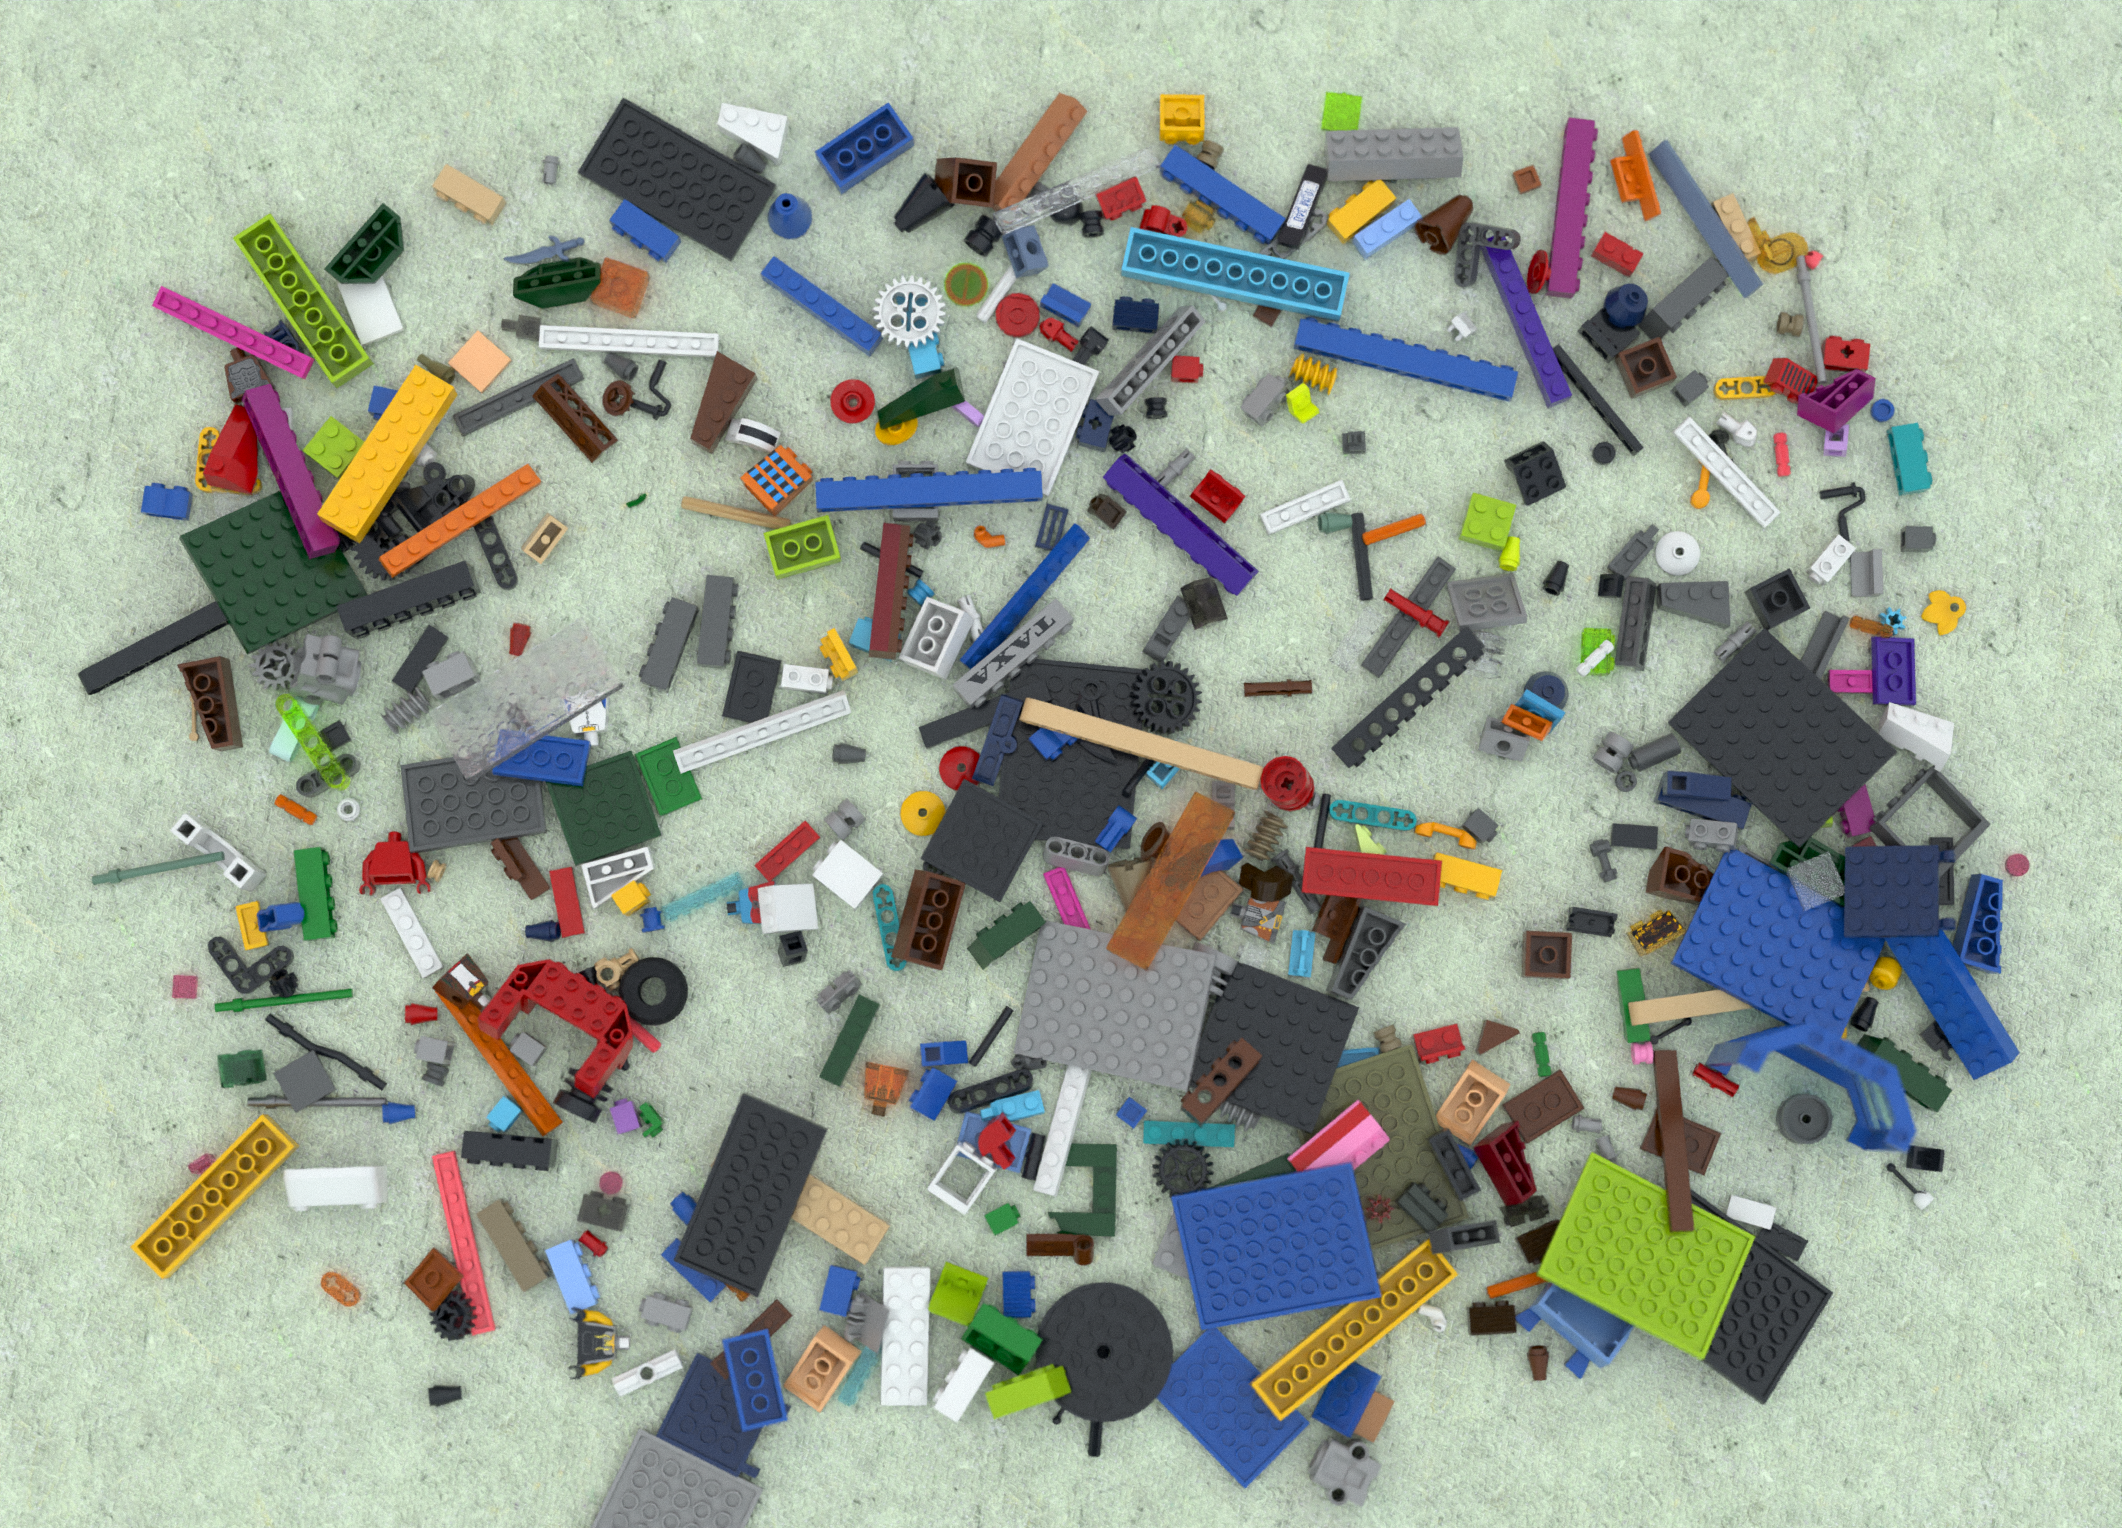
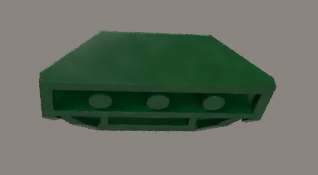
M382 203L324 270L341 284H375L404 252L401 217Z
M579 257L569 259L568 262L556 261L537 265L526 271L522 276H517L513 279V296L541 309L585 302L601 283V264Z
M1812 837L1800 848L1792 841L1783 842L1778 845L1769 861L1770 865L1778 872L1845 908V856Z

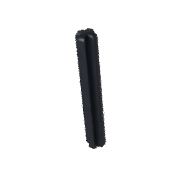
M1354 513L1351 514L1359 598L1361 601H1369L1373 599L1368 548L1362 539V535L1366 532L1364 514Z

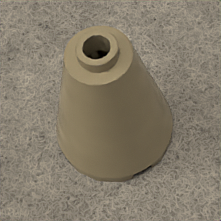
M1137 857L1131 861L1125 859L1108 865V872L1126 914L1129 918H1133V921L1144 920L1147 918L1146 915L1150 914L1153 864L1151 857L1146 861H1141V857Z

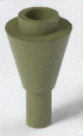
M424 354L418 356L417 361L427 367L431 374L448 384L453 382L455 378V369L434 360L432 361Z

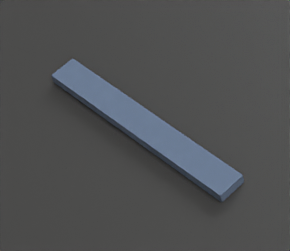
M1668 140L1662 141L1649 153V156L1742 296L1748 298L1764 284Z

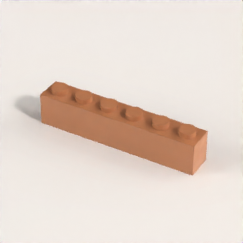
M1059 93L995 182L994 204L992 208L995 212L1010 218L1014 215L1088 112L1076 98Z

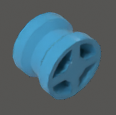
M920 579L916 581V585L913 588H909L906 591L921 607L926 597L930 598L935 595Z

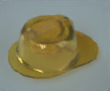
M1783 233L1761 244L1759 247L1761 254L1758 256L1757 261L1762 270L1767 273H1782L1797 266L1796 257L1807 255L1809 250L1807 242L1798 233Z

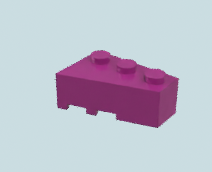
M1855 369L1835 378L1832 384L1825 387L1823 385L1816 387V391L1810 394L1802 393L1798 397L1797 416L1835 434L1874 398L1876 378Z

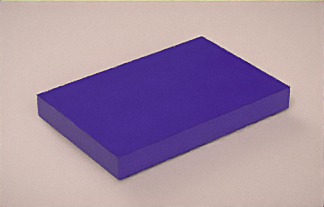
M1871 637L1873 704L1888 705L1890 702L1900 706H1915L1914 638Z

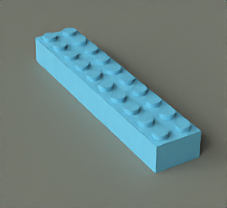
M1133 227L1130 228L1121 269V276L1338 322L1341 317L1350 274L1349 272Z

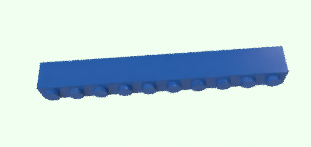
M1311 317L1300 320L1293 347L1296 350L1510 402L1513 397L1518 372L1513 371L1514 368L1507 365L1497 367L1486 360L1472 361L1466 355L1458 354L1456 357L1448 355L1449 352L1445 350H1428L1426 346L1421 344L1411 346L1405 344V341L1393 338L1391 341L1383 339V336L1380 334H1363L1361 330L1356 328L1342 329L1336 323L1328 322L1327 325L1318 323L1317 319Z
M1024 468L1023 472H1014V469H1002L1000 473H991V470H980L978 474L958 471L955 472V475H946V472L933 473V476L925 477L923 473L910 474V477L901 478L899 474L888 475V478L879 479V476L872 475L866 476L865 480H856V477H843V481H834L833 478H821L820 482H815L817 513L1038 502L1043 500L1041 471H1036V468Z

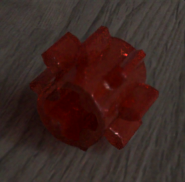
M1378 1194L1377 1200L1368 1199L1371 1205L1366 1207L1365 1210L1371 1211L1370 1220L1378 1217V1222L1382 1224V1218L1391 1219L1390 1215H1388L1389 1211H1393L1395 1208L1389 1207L1390 1198L1382 1201L1381 1195ZM1379 1203L1385 1207V1210L1381 1211V1215L1374 1211V1208L1378 1207Z

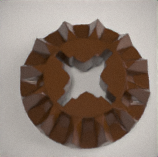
M618 380L607 386L602 399L607 413L613 416H624L626 411H630L629 407L634 403L632 396L635 394L631 390V385ZM619 395L624 396L622 399H620V403L614 402L616 401V399L619 398Z

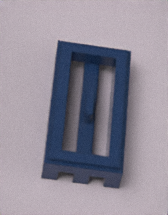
M1047 503L1035 544L1036 548L1052 551L1061 539L1069 509ZM1050 509L1055 510L1045 544L1041 543ZM1062 512L1063 514L1054 542V546H1051L1050 541L1052 538L1058 513Z

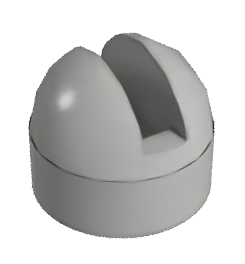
M1316 792L1313 794L1315 795L1313 805L1307 804L1305 806L1306 809L1313 810L1319 806L1320 796Z

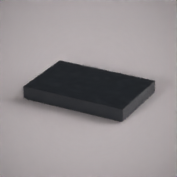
M737 651L722 717L748 723L769 717L782 661Z

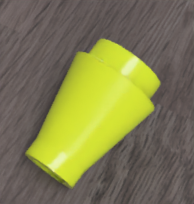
M1507 537L1505 548L1498 559L1501 569L1516 571L1517 567L1520 566L1519 538Z

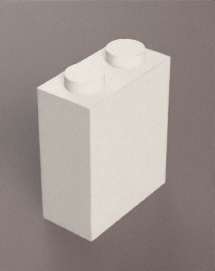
M842 840L838 843L834 841L827 850L829 855L824 861L820 859L812 870L815 871L813 877L857 910L884 874Z
M813 884L773 885L758 888L763 934L803 932L818 929Z

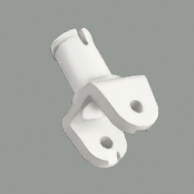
M1725 412L1722 414V418H1719L1717 425L1732 433L1735 443L1744 447H1751L1755 444L1757 431L1748 420L1740 423Z

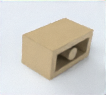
M547 512L521 549L542 564L568 530V527Z

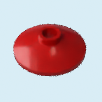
M1538 250L1534 254L1528 268L1527 289L1531 294H1537L1545 281H1548L1551 276V268H1549L1548 255L1545 250Z
M849 379L839 383L834 388L830 404L833 413L838 419L845 423L856 424L866 420L872 414L875 407V397L872 389L866 383L856 379ZM851 400H856L857 405L851 407L849 405V402Z
M965 746L954 747L947 751L939 765L942 781L949 788L956 791L963 779L977 786L980 782L972 779L980 755L972 748ZM959 764H964L966 766V770L964 772H959L957 770Z

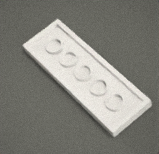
M883 1267L882 1306L890 1310L881 1348V1406L927 1405L930 1267Z

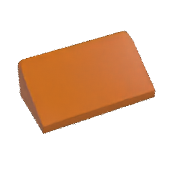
M1513 704L1510 705L1501 723L1540 741H1543L1552 729L1551 721Z

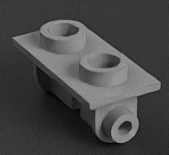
M850 970L844 971L833 981L837 986L835 990L828 985L818 994L819 997L815 999L828 1014L837 1010L842 1002L849 996L854 995L862 985Z

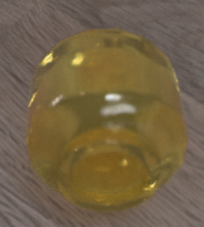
M1201 200L1190 201L1182 214L1187 226L1197 233H1202L1205 229L1209 231L1216 221L1213 218L1215 210Z

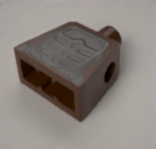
M238 347L230 351L233 362L224 365L230 398L235 404L242 402L245 390L270 383L273 390L276 389L255 355L246 356L244 350Z

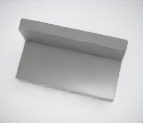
M1872 549L1869 552H1853L1850 555L1852 597H1878L1883 594L1882 549Z

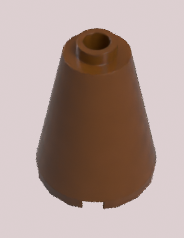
M1457 195L1419 219L1414 226L1419 240L1423 244L1427 242L1431 246L1429 250L1432 252L1446 255L1451 251L1459 237L1461 226L1467 222L1474 209L1472 200L1466 195Z

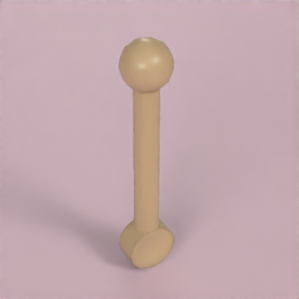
M190 696L189 699L192 702V733H190L189 739L197 741L199 735L196 733V710L193 705L192 696Z

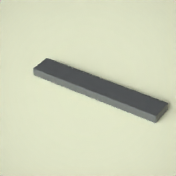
M573 358L452 415L461 435H468L537 402L532 397L533 394L543 383L558 373L569 386L584 380L576 360ZM556 382L551 385L557 392L562 390Z
M1438 556L1408 599L1427 611L1456 568ZM1399 610L1360 666L1379 678L1416 627L1418 621Z

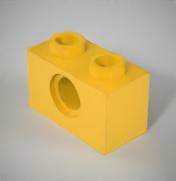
M634 880L611 895L621 912L628 917L651 902L648 898L651 893L645 884Z

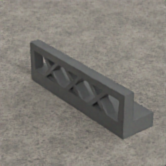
M1627 577L1614 662L1616 666L1632 667L1637 671H1644L1657 586V583L1649 578Z
M1824 611L1800 660L1820 680L1850 619L1845 615L1838 617L1828 611Z

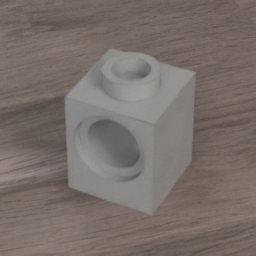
M522 1032L521 1035L517 1033L510 1042L512 1047L509 1051L529 1065L536 1066L548 1047L528 1033Z

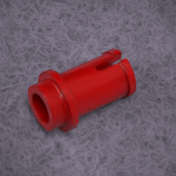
M589 1230L585 1231L579 1238V1242L594 1253V1257L598 1256L601 1258L609 1248L606 1245L607 1242H602Z

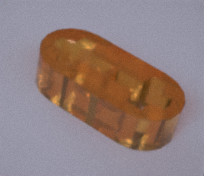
M328 1272L322 1276L321 1287L342 1305L351 1307L359 1303L361 1299L360 1290L341 1274ZM335 1276L337 1278L335 1280V1283L339 1285L340 1288L338 1289L335 1286H331L329 1288L327 1286L329 1284L327 1278H333ZM344 1289L346 1292L354 1291L353 1297L355 1300L347 1302L345 1300L347 1296L342 1290Z

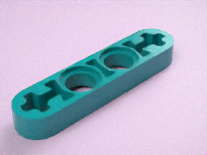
M1336 800L1329 807L1330 817L1341 822L1400 831L1413 829L1417 822L1415 814L1409 810L1345 800ZM1340 804L1342 809L1349 810V805L1353 806L1351 811L1352 819L1347 818L1348 813H1342L1338 817L1333 808ZM1365 808L1368 812L1367 818L1365 820L1357 819L1355 816L1356 809ZM1381 811H1386L1390 815V820L1386 824L1378 821L1377 816ZM1394 812L1398 813L1396 818H1404L1405 815H1409L1408 818L1412 820V823L1404 827L1403 822L1396 821V826L1392 825Z
M880 884L874 888L873 900L887 966L891 970L901 971L905 968L907 962H900V967L890 964V960H893L891 957L892 952L888 954L887 949H893L894 945L886 943V935L890 932L898 934L900 926L894 894L888 885ZM881 888H884L886 892L889 891L890 895L886 896L887 904L892 902V907L885 906L879 909L878 905H883L881 897L877 898ZM886 910H890L894 914V919L890 923H885L881 919V914Z

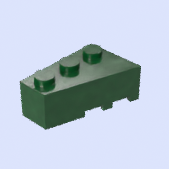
M1031 901L1024 905L1022 902L1018 903L1011 909L1012 914L1007 917L1004 914L993 922L995 926L991 929H988L986 926L975 934L978 938L967 949L982 970L1046 923Z

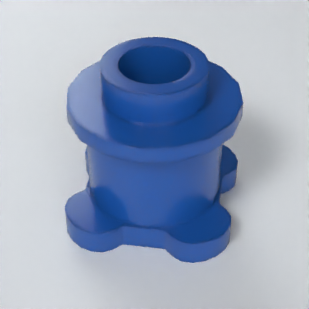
M657 907L643 909L644 913L640 914L644 926L642 929L643 933L665 929L661 922L660 914L662 911H657Z

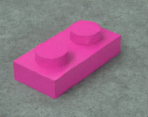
M1828 670V687L1834 693L1873 694L1872 670Z

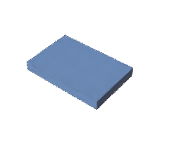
M966 1112L958 1141L970 1143L976 1148L975 1152L981 1155L978 1146L979 1136L990 1120L982 1122L980 1114ZM1012 1124L1016 1131L1012 1138L1004 1143L1016 1158L1006 1170L1020 1173L1032 1129ZM960 1151L956 1155L959 1157L972 1160ZM989 1152L988 1154H986V1155H988L989 1157L992 1158V1156H991L992 1154H991L990 1152Z

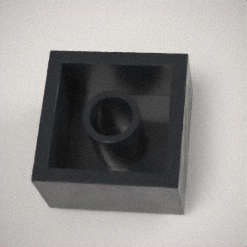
M1790 568L1745 591L1763 629L1765 628L1766 630H1770L1810 609Z

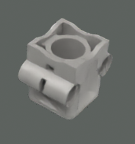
M307 634L303 641L304 646L297 650L294 657L295 674L290 682L288 693L303 697L306 703L312 705L322 704L323 700L343 705L348 696H353L361 672V661H358L359 650L342 646V640L336 636L326 635L320 638Z
M1329 1436L1327 1440L1323 1439L1319 1444L1307 1473L1310 1474L1309 1479L1312 1482L1325 1488V1495L1332 1504L1341 1506L1349 1500L1362 1507L1367 1498L1368 1486L1378 1475L1382 1464L1369 1456V1449L1361 1440L1354 1438L1344 1444ZM1356 1446H1361V1453L1357 1456H1353V1448ZM1336 1488H1341L1340 1496L1332 1497V1491Z

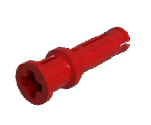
M1390 588L1383 601L1418 621L1421 628L1426 627L1434 632L1437 638L1442 635L1449 623V620L1444 621L1433 614L1431 609L1426 611L1392 590V588Z

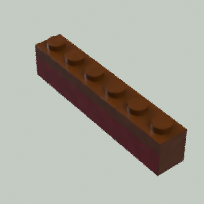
M883 523L869 657L896 660V653H901L903 639H898L899 631H904L905 618L900 617L901 610H906L907 597H903V589H908L909 576L905 575L906 568H910L912 555L907 553L908 547H913L914 534H910V526Z

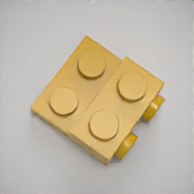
M1160 94L1159 141H1164L1170 145L1177 143V141H1186L1190 145H1196L1200 141H1204V95Z
M833 628L827 631L828 635L820 639L822 645L819 648L825 659L827 657L831 659L833 665L829 667L835 678L840 676L841 680L844 681L858 673L857 668L836 629Z

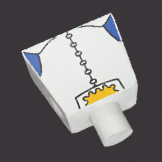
M604 693L564 698L573 734L584 735V740L590 741L591 747L599 746L597 733L608 731L610 696Z

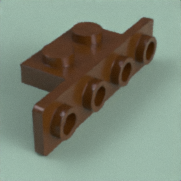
M497 838L491 842L493 846L491 852L497 861L502 860L506 866L503 870L510 880L514 879L519 882L531 900L536 899L550 889L545 878L518 838L505 840Z
M1326 895L1312 931L1330 939L1323 956V961L1336 964L1342 956V948L1345 940L1351 933V925L1359 913V905L1362 899Z

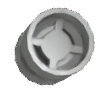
M1609 731L1602 742L1604 747H1599L1592 759L1604 769L1617 774L1624 763L1622 759L1629 756L1634 746L1622 736ZM1609 751L1615 754V756L1613 757L1612 755L1608 754Z
M847 798L837 806V812L832 811L823 819L842 841L852 833L853 827L858 828L866 820Z

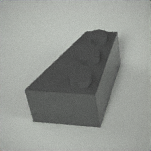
M1728 581L1660 583L1656 587L1657 609L1682 617H1689L1702 623L1719 626L1722 629L1731 626Z

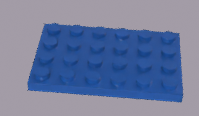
M1217 1328L1206 1329L1172 1363L1169 1378L1157 1399L1246 1489L1310 1422L1297 1409L1293 1410L1281 1421L1277 1420L1249 1385L1253 1379L1261 1374L1258 1369Z

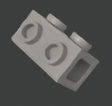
M1268 373L1266 377L1259 380L1256 389L1244 398L1240 408L1246 416L1263 427L1265 423H1268L1273 418L1277 408L1287 401L1286 394L1290 392L1286 387L1288 383L1279 375L1274 377Z
M1691 818L1690 825H1686L1685 838H1688L1690 846H1693L1694 849L1707 850L1708 847L1716 848L1718 852L1729 853L1730 850H1736L1739 828L1737 823Z
M654 1292L653 1295H647L646 1299L642 1298L639 1312H642L641 1318L646 1319V1324L658 1327L660 1323L667 1325V1330L680 1333L681 1330H687L694 1307L688 1306L689 1302L676 1298L674 1302L667 1300V1295Z

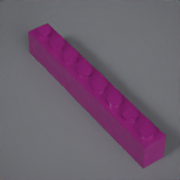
M1569 117L1565 123L1549 258L1551 276L1546 283V296L1572 299L1575 292H1579L1580 279H1577V271H1581L1583 258L1579 257L1580 249H1584L1585 236H1582V229L1586 228L1588 214H1584L1585 206H1589L1590 193H1587L1588 184L1591 185L1593 171L1589 170L1590 163H1594L1595 150H1592L1593 141L1596 142L1598 128H1594V120Z
M271 383L245 390L242 402L309 559L335 552L340 542L339 535L336 530L323 523L317 515L322 507V495L313 484L314 477L312 472L307 470L305 455L296 444V434L293 430H290L287 413L281 409L279 404L278 392L273 390Z

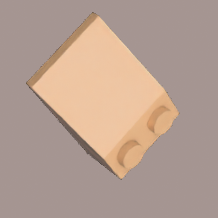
M1472 1059L1436 1113L1438 1124L1443 1128L1450 1129L1453 1135L1471 1146L1506 1095L1511 1084Z
M824 1325L807 1347L783 1387L818 1412H821L862 1351Z

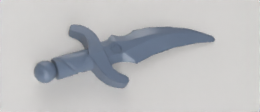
M550 235L548 238L555 245L542 246L528 253L504 257L503 259L512 263L525 264L538 262L544 258H552L558 254L562 261L568 262L569 258L564 255V251L576 248L578 245H584L585 240L582 237H578L577 239L561 243L557 237Z

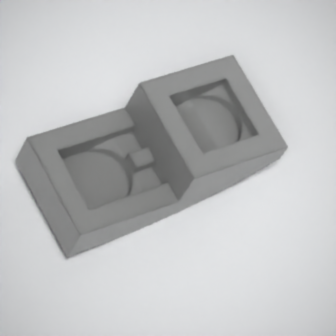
M1212 781V830H1234L1235 784L1224 781Z

